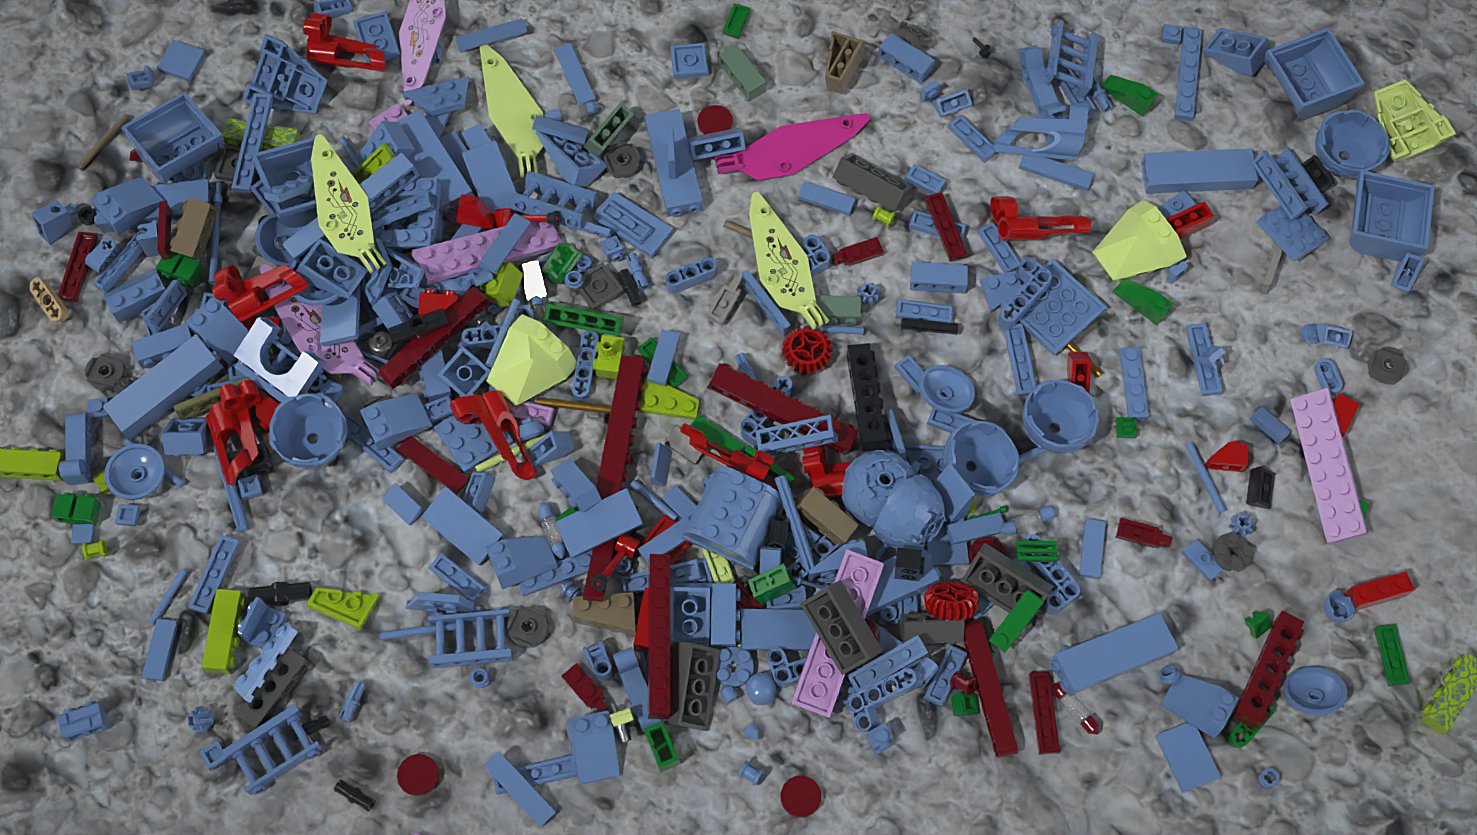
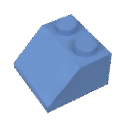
M462 346L437 375L464 397L472 395L487 378L491 370Z
M206 417L187 418L185 420L172 418L161 433L165 455L178 457L183 454H191L192 456H199L204 454L209 446L210 429Z

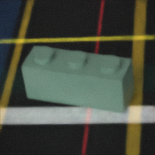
M737 44L719 54V65L748 102L766 92L767 80L765 76L757 71L754 62L749 61L746 52L740 49Z
M620 102L583 147L599 157L629 122L634 113Z
M815 295L816 303L829 319L827 325L845 324L846 326H855L860 324L861 296Z

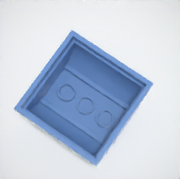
M1329 27L1269 49L1265 53L1264 63L1275 75L1300 119H1307L1342 105L1365 84Z
M186 92L179 94L121 127L141 160L162 184L168 182L169 178L216 151L220 152L225 148L222 133Z
M315 137L251 154L253 165L266 191L272 189L273 186L283 185L286 181L296 180L299 176H306L312 172L311 156ZM315 189L280 203L271 201L280 223L287 227L297 228L305 226L318 216Z
M1361 170L1356 180L1357 190L1352 229L1349 236L1350 246L1358 253L1394 261H1400L1406 252L1418 256L1428 250L1435 186Z
M718 466L715 468L682 534V539L754 571L760 559V549L762 546L766 547L769 541L772 516L781 515L784 510L780 493L771 486L737 470Z

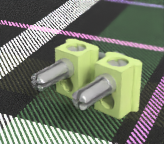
M612 703L614 713L610 714L613 728L616 727L621 742L625 743L629 739L624 724L633 721L631 710L628 708L617 712L615 704Z

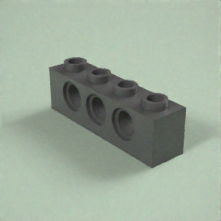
M288 647L282 655H277V664L273 670L265 673L263 678L265 682L261 688L256 687L251 694L254 696L251 703L243 701L237 709L236 715L255 729L270 720L310 665L305 658ZM283 668H289L285 675H280ZM276 684L275 690L268 692V687ZM263 701V706L260 709H255L256 703Z

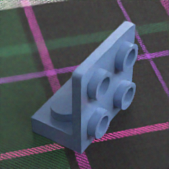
M256 597L254 601L250 602L245 619H242L239 623L238 634L248 644L263 649L265 644L271 642L275 637L278 628L283 626L287 615L268 607L261 598Z

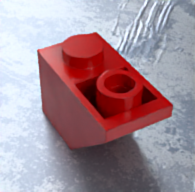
M424 289V292L419 293L418 314L425 315L440 308L446 311L460 298V294H455L454 290H444V293H436V289Z

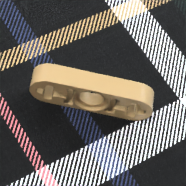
M34 278L30 283V291L51 321L64 322L68 317V310L46 279ZM50 295L51 303L47 305L46 300L47 297Z

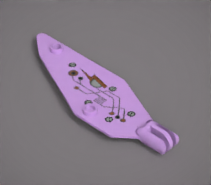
M445 0L409 1L399 31L404 91L423 87L446 20ZM410 99L405 100V104L408 106L413 103Z
M267 264L260 267L261 274L273 269ZM281 280L264 290L269 299L289 290L290 285L286 281ZM294 296L274 305L275 310L301 354L303 351L314 352L326 361L322 369L329 374H353L370 387L373 385V382L378 380L380 369L364 359L354 340L328 346L320 344L322 305H307L298 301Z

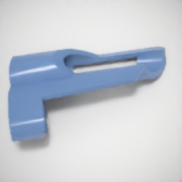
M1069 104L1070 110L1068 117H1066L1067 119L1018 118L1012 126L1003 131L994 141L993 147L995 152L1074 160L1085 140L1088 106ZM1023 131L1048 134L1046 147L1043 148L1010 146V144Z

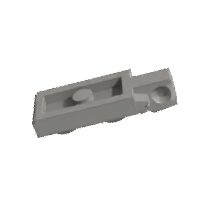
M735 276L731 284L726 283V285H723L708 310L706 318L723 326L740 297L741 278Z

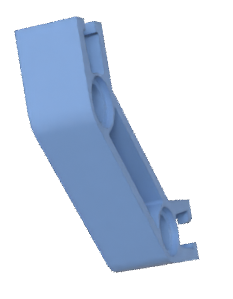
M1033 45L1019 49L1022 75L1039 118L1067 119L1065 116H1061V111H1065L1066 108L1064 104L1058 102L1051 82L1048 85L1045 84L1046 76H1044L1045 67L1042 48Z

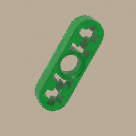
M1273 704L1270 708L1267 707L1266 709L1267 712L1265 713L1268 714V716L1264 724L1274 713ZM1240 722L1229 735L1230 744L1238 749L1243 748L1263 725L1259 724L1255 729H1251ZM1244 730L1246 734L1242 737V741L1238 743L1236 735L1238 736Z

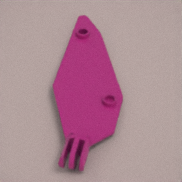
M867 113L780 126L747 146L746 150L715 156L717 173L723 174L740 171L757 181L794 175L854 137L869 121L870 116Z

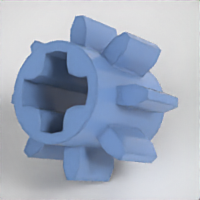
M864 282L863 287L858 286L857 296H861L862 305L869 304L872 306L873 301H878L879 296L877 294H879L880 289L875 288L874 283Z
M1240 512L1237 517L1235 515L1231 517L1232 523H1230L1228 528H1232L1233 532L1243 538L1246 533H1252L1253 530L1250 527L1255 522L1251 521L1250 514L1243 515Z
M205 706L195 707L188 715V725L191 729L196 730L197 733L207 732V729L214 723V715L212 711L205 709Z

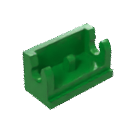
M559 242L541 267V272L553 284L562 283L565 280V276L572 270L582 254L570 244L566 243L564 245L562 242Z
M781 564L748 580L754 598L761 605L797 588L796 583L791 578L792 574L785 564Z

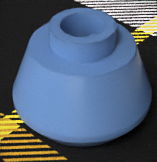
M532 417L521 420L522 424L519 425L520 438L522 440L536 437L544 431L543 425L537 419L533 420Z

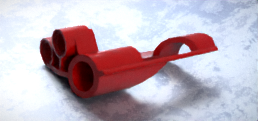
M312 12L310 19H305L303 33L308 35L306 59L308 62L332 66H351L376 71L386 70L384 55L380 49L375 48V45L329 35L332 25V17L329 15ZM340 51L369 55L370 63L339 59L336 56Z
M991 197V213L995 223L998 225V235L1003 241L1037 240L1053 233L1091 232V221L1085 216H1018V203H1016L1014 197ZM1073 224L1074 229H1039L1038 226H1068Z
M285 264L246 281H242L240 273L234 265H229L214 273V279L217 284L212 287V292L217 300H226L232 313L238 318L239 322H242L307 289L309 283ZM281 280L286 281L292 286L291 289L267 301H264L262 297L264 289Z
M245 380L238 387L234 384L223 385L219 389L221 401L215 403L211 407L209 414L206 415L226 483L231 486L236 484L235 481L239 473L245 467H250L259 454L249 408L261 400L254 380ZM238 432L244 450L230 464L225 447L230 437Z
M493 390L483 395L464 396L450 403L449 406L457 421L462 422L464 425L483 423L501 457L508 461L513 473L523 480H530L538 474L520 438L517 422L504 395L500 391ZM511 431L525 462H517L503 432Z
M683 423L680 429L681 433L690 437L689 444L696 450L725 464L729 468L763 482L775 458L761 450H756L753 458L736 449L734 452H731L707 440L702 431L686 423ZM707 446L718 451L720 456L707 450Z
M824 445L803 449L804 472L808 473L811 486L821 489L828 499L842 497V483L845 471L852 462L826 464ZM884 476L886 482L881 483L887 485L890 483V479L887 476Z

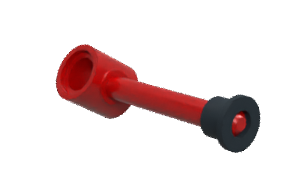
M511 208L494 210L496 228L507 225L514 215ZM554 211L547 215H519L531 222H547L558 226L561 222L559 211Z
M626 533L621 535L615 546V550L618 553L601 574L592 578L591 586L597 591H603L606 588L609 576L625 556L633 559L638 553V548H640L642 542Z

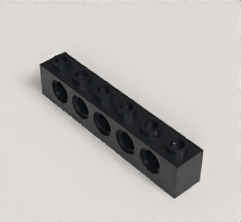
M870 343L847 345L846 357L862 452L885 450L886 442H889V432L884 429V426H886V416L881 411L883 409V399L879 398L878 394L881 393L880 382H876L878 370L877 366L873 365V362H875L874 350H871Z

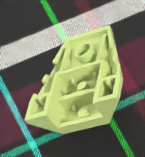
M1407 80L1392 84L1373 93L1379 123L1390 140L1389 155L1393 161L1401 162L1424 153L1456 134L1448 119L1444 115L1440 116L1433 109L1434 106L1431 103L1428 104L1421 98L1422 95Z
M1145 200L1128 209L1092 252L1113 282L1133 277L1140 273H1149L1156 269L1172 267L1187 257L1177 233L1158 208Z
M521 315L508 329L486 381L494 389L500 391L516 407L544 390L566 380L576 369L577 362L569 347L541 322Z

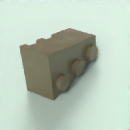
M832 31L825 73L828 90L840 94L845 92L865 56L863 40Z
M811 487L801 492L794 501L798 513L805 517L803 521L807 524L811 521L819 528L818 532L837 545L846 543L858 526L852 515L844 513L839 509L840 506L835 501L826 498L825 493L817 487Z
M633 592L605 594L603 602L583 600V596L573 597L575 623L635 637L636 619Z

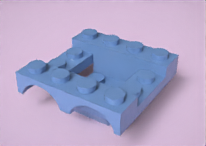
M416 178L376 209H382L387 207V203L392 205L425 191H428L431 196L432 207L425 211L411 214L407 218L395 220L393 223L388 224L387 230H384L385 225L377 227L373 230V237L382 240L384 247L400 253L407 248H422L434 245L436 243L442 183L439 179ZM411 220L410 225L403 227L405 221Z

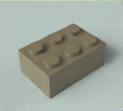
M189 197L188 201H185L182 211L184 213L177 222L176 229L178 230L176 236H173L171 239L170 247H172L171 251L202 261L219 208Z

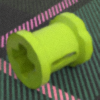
M879 205L873 214L872 220H878L889 228L896 213H890Z
M102 539L92 544L83 543L82 552L85 560L87 561L92 557L101 555L106 557L108 549L105 540Z

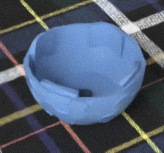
M1358 110L1337 111L1328 115L1323 120L1316 134L1315 150L1317 157H1319L1320 162L1323 164L1322 166L1329 173L1340 178L1355 179L1361 170L1372 172L1385 161L1390 151V140L1384 128L1373 116ZM1339 155H1345L1347 157V160L1341 159Z
M1060 379L1047 380L1034 387L1022 409L1023 426L1031 441L1039 448L1057 454L1070 453L1085 446L1095 435L1099 421L1097 406L1091 395L1080 385L1078 386ZM1055 426L1059 432H1052L1049 427Z
M318 393L291 396L280 403L275 409L270 422L269 442L272 449L287 464L303 469L319 468L333 461L342 450L348 434L347 421L339 407L325 395ZM317 435L319 439L316 443L311 444L308 442L310 436Z
M972 421L961 424L950 434L943 450L944 469L951 463L975 493V496H991L1002 492L1004 488L1015 480L1019 471L1018 450L1004 430L993 422ZM966 463L973 466V472L967 470Z
M884 450L870 451L857 457L847 467L842 483L841 498L846 509L867 526L874 527L882 508L887 502L889 492L895 485L915 476L916 473L909 462L894 452ZM887 476L890 479V483L887 485L882 484L879 477Z
M921 474L898 483L889 492L887 502L873 527L876 537L887 546L896 549L897 547L914 549L925 546V542H930L939 533L943 525L942 518L945 517L941 494L932 482Z

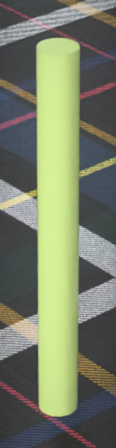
M544 433L525 442L526 449L528 450L546 434ZM518 446L511 449L514 456L521 453ZM499 454L476 465L475 468L477 472H481L505 461V459Z

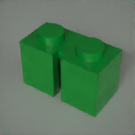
M170 250V259L163 260L161 258L156 266L160 277L167 281L178 280L182 287L189 286L194 288L204 272L200 261L186 256L181 260V254Z
M70 492L56 494L51 517L59 523L93 524L96 526L101 503L95 496L90 494L77 497L76 494Z
M664 722L644 729L659 771L663 772L679 765V759Z

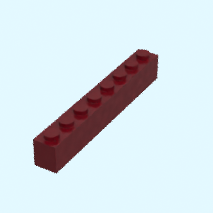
M621 355L596 486L602 500L624 490L622 489L623 482H627L628 471L625 470L626 464H630L631 461L629 448L634 445L635 435H632L633 428H637L638 417H635L636 411H640L641 400H638L639 393L643 394L644 382H642V377H646L647 365H644V358Z
M719 363L707 386L708 389L782 425L826 416L819 412L818 408L807 406L798 398L786 396L782 390L772 389L768 387L767 383L761 380L756 381L750 378L749 374L738 372L726 363ZM831 415L838 442L825 444V446L845 455L850 451L858 430L854 429V426L849 423L837 421V418ZM820 422L816 429L820 432L829 430L828 422ZM807 425L802 426L798 433L807 435L811 428Z
M650 554L648 560V719H669L670 554Z

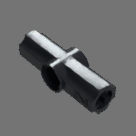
M440 308L425 315H413L409 321L388 329L393 343L398 344L414 337L423 338L430 331L448 325L449 322L444 309ZM422 324L420 328H415L417 325Z
M777 515L771 518L767 547L777 548L774 543L779 544L782 549L781 564H784L786 548L788 546L789 518Z
M274 582L271 586L249 588V604L256 597L261 598L266 605L271 604L273 606H286L290 602L307 601L312 595L311 583L289 584L287 582Z

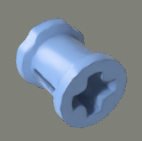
M746 760L738 772V777L746 778L756 787L765 770L755 768Z

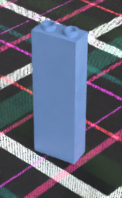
M419 109L396 122H399L415 148L408 160L420 176L418 178H438L442 183L439 211L444 216L458 209L461 194L473 195V193Z
M680 109L645 115V126L667 217H677L684 213H696L703 210V201ZM671 128L674 130L675 179H669L666 129Z
M1252 148L1145 153L1141 160L1146 194L1175 193L1182 192L1183 190L1185 192L1253 189L1259 181V173L1251 163L1256 156L1253 155Z
M208 179L151 186L164 201H167L172 209L171 225L177 224L179 218H182L184 213L182 207L189 197L213 205V190ZM159 207L127 230L138 229L139 225L152 223L154 220L158 223ZM97 211V215L94 216V222L102 233L116 232Z
M194 335L103 405V408L121 432L131 440L224 368L219 362L221 357L215 350L212 352L209 350L211 346L206 339L201 340L197 335Z
M924 547L914 548L922 550L921 557H925L924 573L919 575V581L894 579L896 556L882 562L884 566L866 617L880 612L887 606H893L920 594L933 584L939 583L941 574L937 566L933 567L930 561L932 556L928 549L925 550ZM823 588V589H821V590H819V591H817V592H815V593H813V594L815 595V594L819 593L820 591L824 590L825 588Z
M1158 613L1059 652L1050 661L1054 673H1057L1060 679L1062 690L1069 697L1168 657L1179 648L1161 614Z

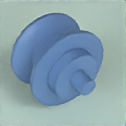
M1313 324L1304 325L1300 330L1301 340L1309 344L1317 343L1319 341L1317 326Z
M575 581L561 584V587H563L561 597L568 596L569 603L573 601V597L580 596L582 587H574Z

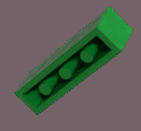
M551 301L547 303L544 322L618 336L622 333L624 315Z

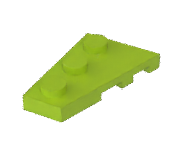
M646 375L640 405L641 413L695 420L699 408L698 399L667 384L663 386L647 382L648 376Z
M316 587L306 605L314 611L361 631L380 599V595L374 593L368 595L355 591L354 593H349L336 589Z

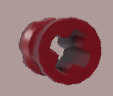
M956 671L951 677L950 685L953 689H961L965 694L972 695L977 687V679L974 677L968 678L962 672Z

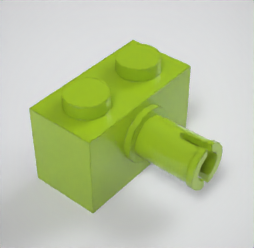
M504 262L496 274L492 273V280L483 285H478L479 290L485 291L484 295L497 307L511 305L523 273L511 262Z
M602 335L601 342H597L596 352L598 353V358H594L593 370H596L597 377L617 379L621 355H624L625 350L624 338Z

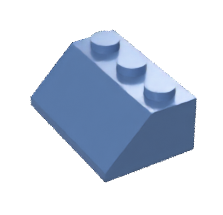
M154 268L110 289L108 292H104V298L118 323H121L142 313L144 309L154 302L156 303L166 290V287L157 269Z

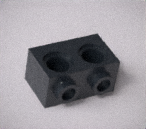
M264 442L257 444L258 456L250 467H245L239 473L236 481L255 474L265 475L270 470H274L269 450ZM244 449L227 453L229 463L231 464L233 459ZM259 458H264L262 462L256 463Z
M897 547L894 579L919 581V575L924 573L925 557H921L922 550Z

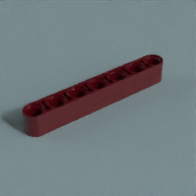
M473 287L444 311L449 322L448 325L430 331L423 338L415 337L380 369L379 376L391 388L398 387L488 306L489 299L478 288Z
M981 619L964 622L963 642L973 677L977 679L976 689L997 758L1018 754L1017 742Z

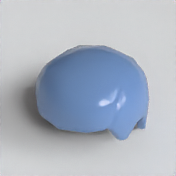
M1341 590L1332 591L1324 601L1323 609L1325 614L1338 623L1349 621L1355 613V606L1351 601V597L1344 596Z
M759 672L751 675L746 681L745 691L753 704L765 706L772 703L776 698V683L769 674Z

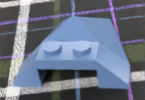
M265 34L259 50L262 52L253 80L247 85L242 101L251 104L254 93L269 94L273 97L271 106L273 109L316 113L328 80L286 43Z

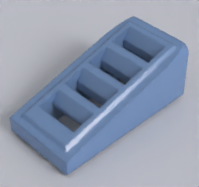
M322 0L314 2L315 13L327 14L332 19L352 12L354 9L350 0Z

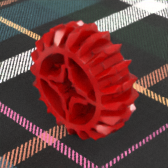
M806 325L805 329L802 330L799 326L797 332L792 329L791 335L787 334L786 341H783V359L787 361L788 367L793 365V372L799 369L800 375L803 371H806L807 375L810 374V371L816 374L818 369L823 371L824 365L828 366L829 360L832 359L831 352H833V347L830 346L832 342L828 340L827 334L822 335V329L815 331L808 329ZM801 341V345L792 350L793 346ZM822 350V354L814 360V355Z
M945 581L944 583L933 584L931 587H928L924 596L926 610L930 615H934V618L939 617L941 620H955L958 622L961 619L964 621L966 618H972V615L976 614L979 607L978 592L973 587H969L968 584L963 585L962 582Z

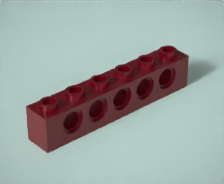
M1283 610L1277 615L1233 713V719L1252 729H1255L1259 724H1264L1268 716L1265 711L1267 707L1270 708L1275 700V697L1272 695L1275 690L1278 691L1282 684L1281 674H1285L1290 665L1287 662L1289 656L1292 657L1297 649V646L1294 644L1296 640L1301 639L1304 633V629H1302L1303 620ZM1281 634H1285L1288 640L1284 639ZM1274 650L1278 651L1281 656H1277ZM1267 667L1271 668L1274 673H1270ZM1259 684L1264 685L1266 690L1261 689ZM1251 701L1257 702L1259 708L1253 706Z

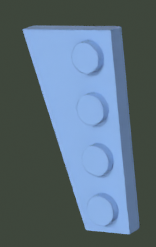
M288 623L278 628L275 637L271 642L265 644L260 656L255 658L250 663L247 672L236 680L234 689L249 703L254 698L251 694L255 688H261L265 682L263 680L265 673L273 670L277 664V655H282L298 632Z

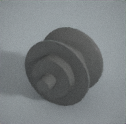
M120 377L116 381L117 384L114 386V391L119 394L134 381L129 377Z
M755 567L754 571L743 568L745 575L739 576V579L746 589L750 587L748 580L759 575V572L756 570L757 567Z

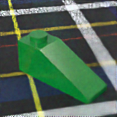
M1111 74L1101 85L1102 89H1105L1108 94L1142 117L1154 105L1158 95L1142 83Z
M1125 278L1112 291L1155 325L1160 323L1173 305L1171 301L1160 293Z
M1028 589L989 641L1005 653L1042 606L1044 600Z

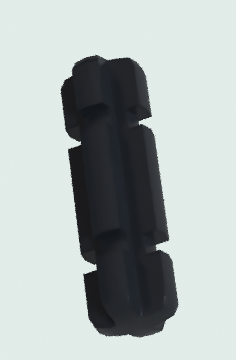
M324 715L319 717L317 721L312 720L301 726L308 736L320 731V728L329 727L330 721ZM291 729L289 731L291 739L293 741L298 740L299 738L294 729Z

